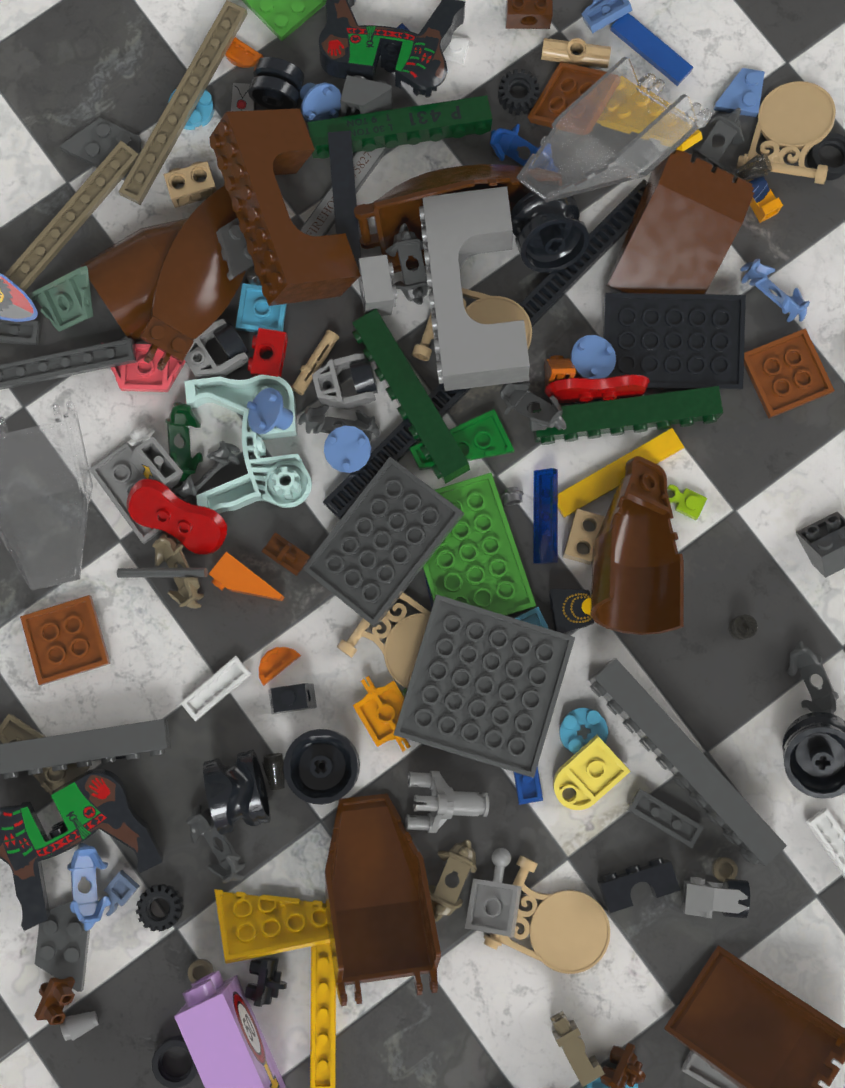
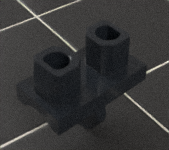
M278 958L256 959L250 962V974L258 975L257 984L249 983L247 985L245 997L253 1000L254 1006L262 1007V1005L271 1004L272 997L278 998L279 989H287V982L281 981L282 972L277 971Z

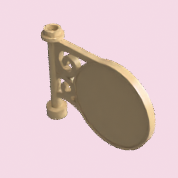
M803 81L786 83L772 90L760 105L758 122L749 153L739 156L737 169H740L741 172H745L746 168L815 178L814 183L824 185L828 166L819 164L817 169L807 168L804 161L808 151L814 145L821 142L830 133L834 125L836 109L830 94L816 84ZM761 133L767 140L760 145V153L762 156L758 155L756 152V148ZM766 148L773 149V153L770 155V150H766ZM788 153H793L795 156L792 157V155L789 154L787 156V161L790 164H795L798 162V166L787 165L783 160L785 155Z
M462 288L463 296L477 299L467 306L463 298L465 311L474 321L481 324H495L524 320L527 348L529 349L532 340V325L528 314L518 303L506 297L490 296ZM431 313L420 345L416 344L412 351V356L422 361H429L432 350L429 348L431 340L434 339Z
M402 593L398 599L407 602L421 613L406 617L407 609L404 604L396 603L393 605V611L396 612L398 608H401L402 612L399 616H393L390 610L381 620L386 625L385 633L380 634L377 632V630L382 629L379 624L377 627H373V634L366 632L370 623L363 618L348 640L344 641L342 639L337 648L352 658L357 652L354 646L361 637L373 641L381 649L391 676L401 686L408 688L430 611L405 593ZM389 621L398 622V623L391 629V623H390ZM385 638H386V642H385V646H384V644L380 641V639H385Z
M520 855L516 865L520 866V869L512 885L521 886V890L527 894L521 898V905L527 907L526 901L532 902V907L528 911L518 908L516 923H522L524 931L517 933L519 927L516 925L514 937L522 940L529 935L533 950L514 942L508 936L490 933V936L484 935V944L497 950L498 946H502L503 943L543 962L547 967L560 973L575 974L592 968L602 959L610 941V924L604 909L595 899L581 891L561 890L551 894H543L531 890L524 882L529 871L535 872L538 863ZM536 899L542 900V901L537 905ZM531 916L530 924L524 917Z

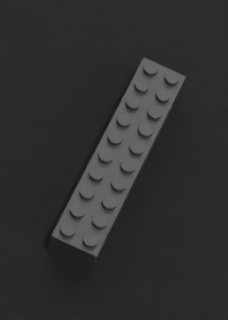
M616 658L610 660L589 679L592 683L590 686L591 690L598 697L603 696L608 701L606 706L613 714L621 715L625 720L622 722L623 725L631 733L635 732L640 736V744L648 752L651 750L658 756L655 760L664 770L668 769L674 774L672 779L681 788L684 787L691 793L689 798L698 807L701 805L708 811L705 814L714 825L718 824L725 830L722 834L730 843H735L741 848L739 853L745 860L755 865L766 866L787 846Z

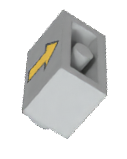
M154 437L134 448L130 461L145 479L157 480L169 489L179 484L183 471Z

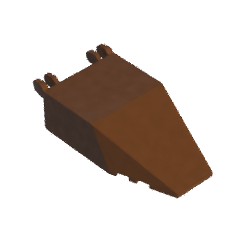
M387 793L339 799L325 868V899L336 989L341 1006H347L346 985L354 984V999L357 1004H362L360 983L414 976L416 995H422L423 985L420 975L429 974L431 992L437 993L438 991L437 968L441 959V950L424 858L420 851L418 852L410 833L406 831L401 822L402 819Z

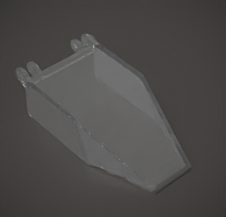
M623 57L552 123L553 129L547 137L544 136L540 141L541 147L536 154L530 156L517 179L545 202H550L645 177L696 130L705 127L711 118L712 112L708 108L702 110L700 103L694 102L692 104L690 97L686 94L681 95L672 104L658 96L665 88V82L662 79L656 80V76L651 73L645 74V76L637 80L630 59Z
M72 401L66 403L67 411L63 412L64 420L61 408L58 404L53 405L55 422L8 432L4 417H0V537L31 591L80 580L93 483L78 414Z

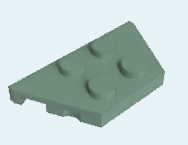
M87 266L80 267L27 294L32 301L36 300L43 307L40 310L41 313L51 321L52 325L59 332L93 317Z

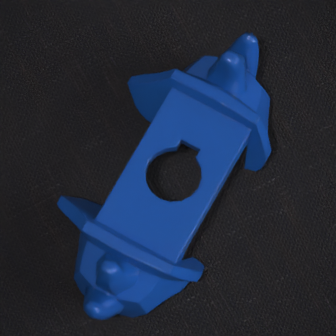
M519 124L511 130L499 128L491 131L490 145L500 161H503L504 155H507L526 168L555 175L559 174V170L554 168V162L550 157L549 144L546 143L539 148L518 135ZM518 147H528L530 157L522 159L519 151H517Z

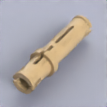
M331 330L326 331L306 365H302L300 368L301 373L291 386L294 392L301 396L304 395V392L313 380L312 375L321 367L331 349L339 340V336Z

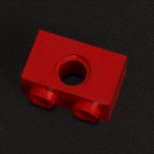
M264 328L258 329V334L254 335L252 340V348L255 349L254 355L249 357L248 371H250L252 377L258 375L282 377L288 344L286 332ZM266 351L273 352L272 357L269 359L261 357Z

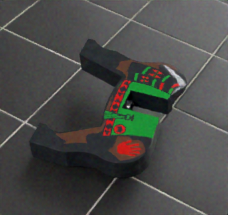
M327 0L325 5L327 23L319 36L320 64L326 73L342 79H346L347 75H358L366 80L373 81L379 58H381V67L387 72H395V86L401 89L402 81L413 88V93L416 96L420 94L428 98L431 96L432 91L436 92L437 87L444 82L447 75V64L443 52L451 42L454 31L464 22L465 1L442 0L420 33L417 34L388 26H358L351 10L356 0Z
M92 769L53 790L51 796L63 821L51 827L52 831L49 832L48 836L31 802L0 807V859L6 862L12 870L16 896L22 907L21 926L24 931L48 920L50 914L41 861L72 849L89 838L98 829L135 852L138 860L137 868L140 873L163 862V855L148 824L133 810L128 801L127 791L123 782L111 771Z

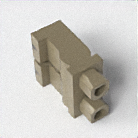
M563 1011L552 1016L550 1019L556 1029L552 1032L558 1046L562 1047L582 1087L603 1076L605 1073L595 1055L590 1058L586 1055L585 1044L574 1020L569 1022Z

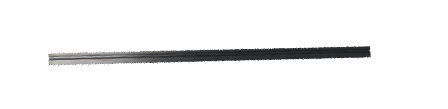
M645 179L589 234L588 247L575 263L562 270L551 272L519 304L528 314L532 327L629 230L647 185ZM443 383L439 384L428 396L443 418L471 388L445 391ZM407 419L370 454V458L365 466L358 471L352 472L323 501V504L339 520L349 510L389 457L399 462L410 451V447L415 446L420 441L419 438L414 440L408 429L411 425Z

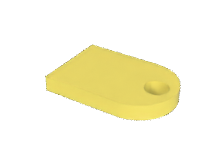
M596 735L557 770L553 779V790L563 806L572 810H584L594 805L631 771L607 744ZM566 788L575 789V794L570 799L562 797V793Z

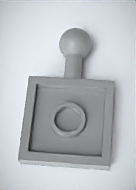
M497 848L491 857L495 865L493 881L473 878L465 929L514 937L522 887L502 883L504 869L511 861V854L505 848Z

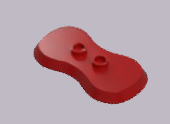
M621 375L601 379L565 378L549 383L545 388V393L548 398L554 396L558 399L559 403L588 402L597 399L615 400L642 396L650 381L643 375Z
M139 480L128 494L127 510L136 523L171 534L193 553L213 554L225 541L227 525L220 514L210 508L193 505L181 500L166 485L157 480Z

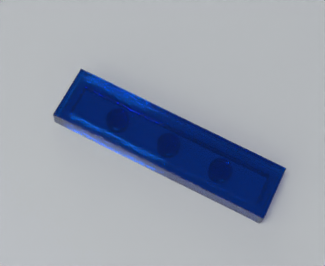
M555 468L534 471L533 564L558 563V469Z

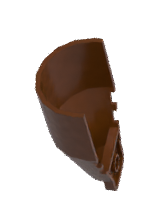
M188 218L140 228L81 264L82 267L87 266L91 283L125 335L134 340V344L142 340L139 337L152 316L155 288L165 256L178 231Z
M640 456L627 461L625 477L618 485L593 546L590 615L597 624L613 631L638 635L661 634L684 627L683 555L678 554L675 541L679 538L677 532H673L670 521L674 517L667 492L666 473L659 465Z

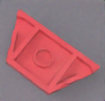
M134 344L137 362L111 367L121 391L169 392L186 361L180 362L170 356L165 368L161 371L157 369V364L164 352L157 348L153 360L148 364L144 361V357L151 344Z

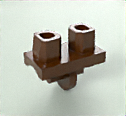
M276 532L261 551L295 576H298L310 559L308 554Z
M67 977L66 979L50 978L49 983L41 984L39 994L42 996V999L34 1015L37 1020H47L50 1025L63 1023L66 1017L63 1012L64 1006L69 1005L75 996L72 991L75 983L73 977Z
M628 1043L626 1048L613 1046L609 1058L610 1062L617 1064V1068L615 1070L607 1066L603 1067L602 1070L605 1074L600 1077L601 1083L611 1088H625L626 1084L629 1087H633L635 1082H644L646 1075L641 1070L643 1064L637 1061L638 1058L634 1054L635 1045Z

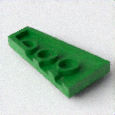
M495 409L449 430L467 461L514 453L515 451ZM422 443L410 447V452L419 471L431 469L434 466L431 458L426 460L419 448L422 446Z

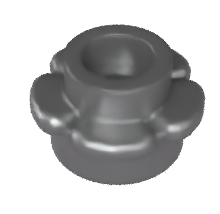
M518 487L506 488L501 495V499H503L506 506L516 505L523 501L522 495L524 493L519 491Z

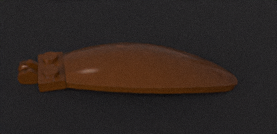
M225 185L203 201L188 217L171 243L163 261L155 288L152 316L139 337L151 344L144 357V361L148 364L153 360L157 348L164 352L157 364V369L161 371L165 368L170 356L180 362L184 361L194 339L207 330L223 313L236 294L246 271L231 281L228 279L227 273L229 268L227 261L222 258V247L216 234L220 228L238 218L232 208V200Z

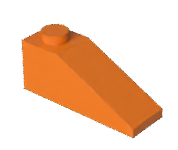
M555 355L551 356L550 359H546L544 364L545 388L555 380L574 378L576 368L570 358Z
M225 552L209 572V575L214 578L211 583L220 590L226 587L232 592L283 601L285 598L228 552Z

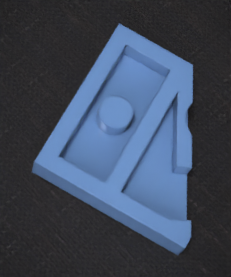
M593 0V3L583 11L582 17L593 34L631 12L632 7L628 0Z
M742 68L716 102L714 110L732 113L735 109L740 108V115L757 117L765 71Z

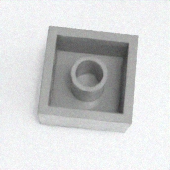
M387 255L359 258L358 269L361 276L358 278L364 315L377 309L380 316L392 315V309L396 307L397 299L396 285H392V277H394L392 262L388 263Z

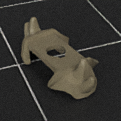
M163 533L153 543L156 567L165 561L169 568H177V563L183 568H189L181 550L183 545L176 538H168L169 533ZM173 577L178 591L169 590L168 594L170 597L178 602L179 607L200 608L201 605L196 601L201 600L204 594L197 593V589L200 588L198 578Z
M470 840L456 843L448 852L438 851L437 853L443 861L447 860L436 889L435 886L429 885L435 922L439 921L443 916H450L457 908L462 907L463 900H458L470 869L472 873H475L477 870L476 853L471 848ZM455 871L458 873L459 884L454 888H450L445 883V877Z

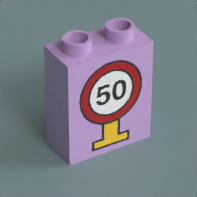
M218 970L192 983V988L182 993L186 1004L174 1017L204 1087L285 1088L284 1081L248 999L245 997L237 975L223 981Z

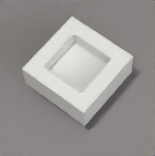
M452 35L451 42L443 52L444 58L463 64L469 40Z

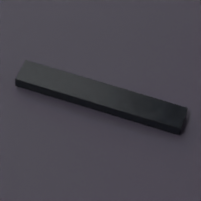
M351 131L328 132L336 234H346L358 266L359 258H361L358 219L354 214L357 200Z

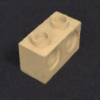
M208 161L195 162L191 166L182 169L174 168L169 173L163 174L175 208L207 199L217 191ZM206 177L203 182H197L198 178ZM184 183V186L182 188H175L177 184Z
M577 509L573 516L562 557L590 565L593 558V546L605 516ZM583 522H592L595 526L594 531H586L583 528ZM577 544H586L589 549L588 554H580L577 551Z

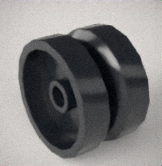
M263 57L258 59L253 72L254 78L251 80L248 90L249 97L257 104L270 110L296 109L299 91L302 89L304 82V73L293 63L280 58Z

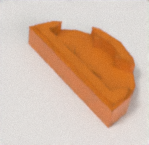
M236 37L225 54L226 58L233 65L240 68L253 67L258 59L263 58L262 54Z
M275 647L268 651L262 657L259 666V678L263 686L301 657V655L294 649L287 647Z

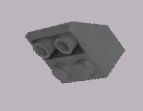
M347 75L340 100L342 117L392 110V85L381 80L375 82L366 80L362 76Z
M838 512L796 532L812 565L825 578L845 568V518Z

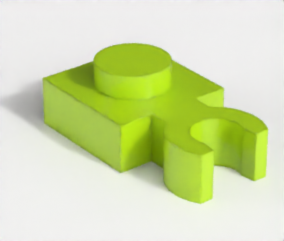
M668 485L667 489L674 494L672 498H669L670 504H677L675 511L697 520L707 498L687 488L682 494L675 485Z

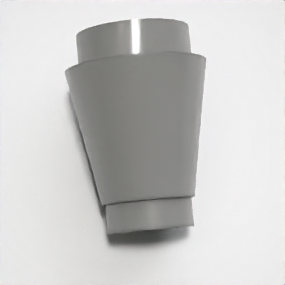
M95 1010L66 1016L63 1023L60 1024L65 1041L70 1039L74 1041L95 1028V1026H98V1016Z

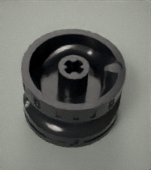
M544 187L534 190L522 197L510 213L513 234L516 236L515 242L521 259L528 268L534 271L555 272L575 263L588 247V230L585 223L579 221V208L573 195L565 189Z
M812 712L797 718L785 732L783 738L785 772L790 782L800 792L821 799L834 798L845 793V720L827 712Z
M327 729L308 731L296 738L286 752L283 766L285 780L291 791L305 802L320 805L335 802L348 794L358 780L360 773L358 752L353 743L339 732ZM320 763L326 764L324 770L319 768Z
M253 749L238 753L236 762L231 766L223 765L218 758L203 763V778L207 801L213 822L220 835L232 832L234 824L239 819L244 820L250 826L270 822L271 814L267 789L258 757Z

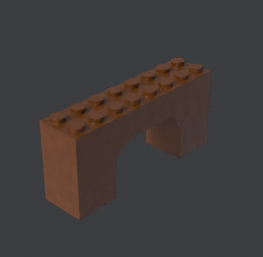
M277 109L226 112L209 137L210 146L215 152L217 166L222 172L225 188L232 200V208L238 217L240 231L244 233L247 251L252 257L255 273L259 277L262 293L267 299L268 305L273 306L341 297L361 276L346 234L310 236L297 229L289 217L275 175L296 174L315 150L301 110Z

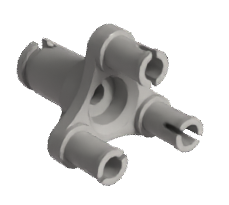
M409 771L407 776L408 787L429 788L431 796L414 795L413 801L424 802V804H413L414 811H430L427 816L406 814V830H427V833H437L447 819H451L452 816L481 815L482 817H487L489 812V796H487V792L479 794V792L453 791V788L449 787L441 776L440 771H430L429 773Z

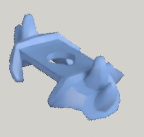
M760 259L746 263L740 268V271H748L742 278V283H746L751 279L749 284L756 286L782 308V313L790 312L787 322L794 320L798 314L800 322L805 319L810 302L804 301L798 288L794 289L792 296H788L772 283L767 275L775 272V268L761 264ZM769 289L775 291L778 296L772 294Z
M80 843L78 845L79 849L74 852L71 863L67 865V869L71 871L73 901L70 904V909L72 913L76 914L79 921L84 924V930L88 931L96 922L101 920L104 908L111 904L107 896H104L98 902L96 867L106 869L108 863L101 860L94 846ZM81 877H86V880L91 885L90 891L86 894L78 890V883Z

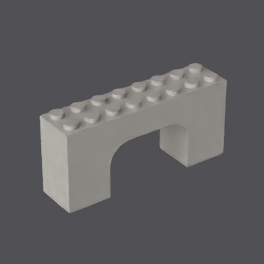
M507 186L423 198V206H419L435 354L436 360L441 361L436 362L439 384L444 383L445 391L529 381L530 364L524 320L495 324H481L474 321L468 316L464 308L460 278L462 265L471 256L481 253L512 250L513 229Z

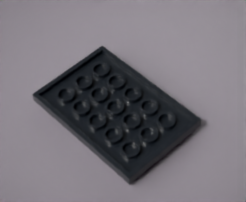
M605 293L603 338L612 345L616 355L614 370L606 378L621 375H643L650 381L647 388L699 389L719 386V389H743L746 295Z

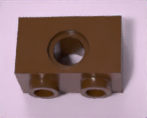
M553 0L506 1V29H550L553 15Z

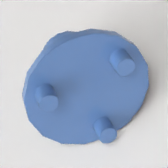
M310 82L305 84L300 91V98L303 100L301 113L304 120L312 122L338 118L342 96L340 90L332 83L324 82L315 85Z
M586 335L580 338L572 347L571 361L576 368V373L582 378H606L614 370L616 364L615 351L606 339L597 335Z
M266 388L257 394L253 402L249 401L247 403V408H249V426L257 434H266L274 427L286 430L293 422V412L283 407V397L278 390Z
M345 425L336 428L328 435L324 444V454L332 468L340 472L351 473L360 470L366 465L370 458L371 445L369 438L362 430L355 426Z

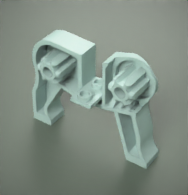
M258 375L246 380H234L219 376L184 381L186 403L191 406V409H196L205 403H215L243 415L242 448L248 474L196 495L197 506L210 508L220 514L240 509L256 501H266L282 508H293L308 498L312 489V480L299 454L262 458V456H266V447L263 440L297 436L296 399L288 382L279 376ZM266 388L278 390L283 397V407L293 412L294 417L291 426L286 430L274 427L266 434L255 433L249 426V408H247V403L249 401L253 402L257 394Z

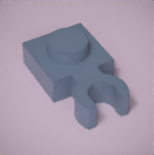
M123 870L118 872L104 889L111 901L109 905L110 910L106 913L107 916H110L117 910L118 904L121 907L125 905L140 887Z

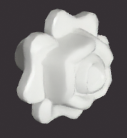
M139 426L130 433L132 439L128 443L131 446H139L150 439L155 431L152 428L147 429L144 426Z

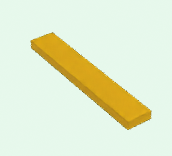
M671 428L553 496L552 500L562 517L565 518L577 509L583 508L617 488L620 481L625 477V467L628 460L640 456L658 464L685 447L674 429Z
M330 942L311 946L310 1088H336V982Z

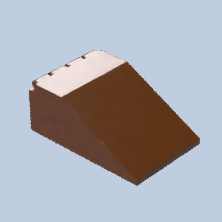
M670 148L654 165L606 286L620 293L705 294L743 224L754 192H752L754 189L752 187L753 184L740 177H737L733 183V174L719 167H716L714 172H711L713 164L698 157H695L693 162H690L692 154Z
M719 945L664 1027L665 1031L739 1088H823L819 1085L820 1082L830 1087L840 1070L832 1063L833 1060L841 1065L845 1062L844 1027Z

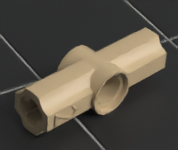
M544 38L541 60L564 62L577 66L586 65L608 68L611 47L586 44L580 38H574L570 41ZM575 51H576V52H578V53H580V54H579V55H575V54H573L572 52H575Z

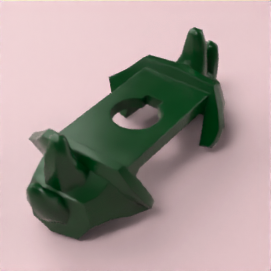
M175 402L173 404L175 407L172 408L169 418L165 419V422L167 423L169 456L183 471L179 483H182L191 474H195L198 464L203 461V456L200 452L193 458L191 457L189 434L190 426L201 428V424L198 423L190 405ZM177 434H180V437L184 440L183 448H178L174 444V438Z

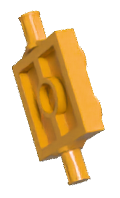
M370 676L366 677L370 687L365 679L360 682H362L368 694L361 701L353 705L354 709L377 747L387 741L396 740L402 752L405 751L406 748L402 741L407 749L411 747L407 739L393 735L404 696L395 681L390 682L384 687L376 688Z

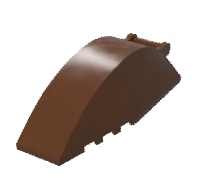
M497 164L456 166L424 173L399 184L373 203L361 204L354 208V214L359 221L361 232L360 245L363 249L380 246L382 255H387L388 263L392 262L394 273L401 272L398 252L392 257L385 250L393 245L394 235L399 233L403 223H406L409 231L414 232L418 239L423 241L419 206H423V198L507 186L511 213L515 204L526 194L544 187L562 188L561 176L536 169ZM374 217L376 234H370L367 218ZM423 249L421 250L424 266H426ZM413 255L408 256L406 261L407 269L418 268V261L413 258Z

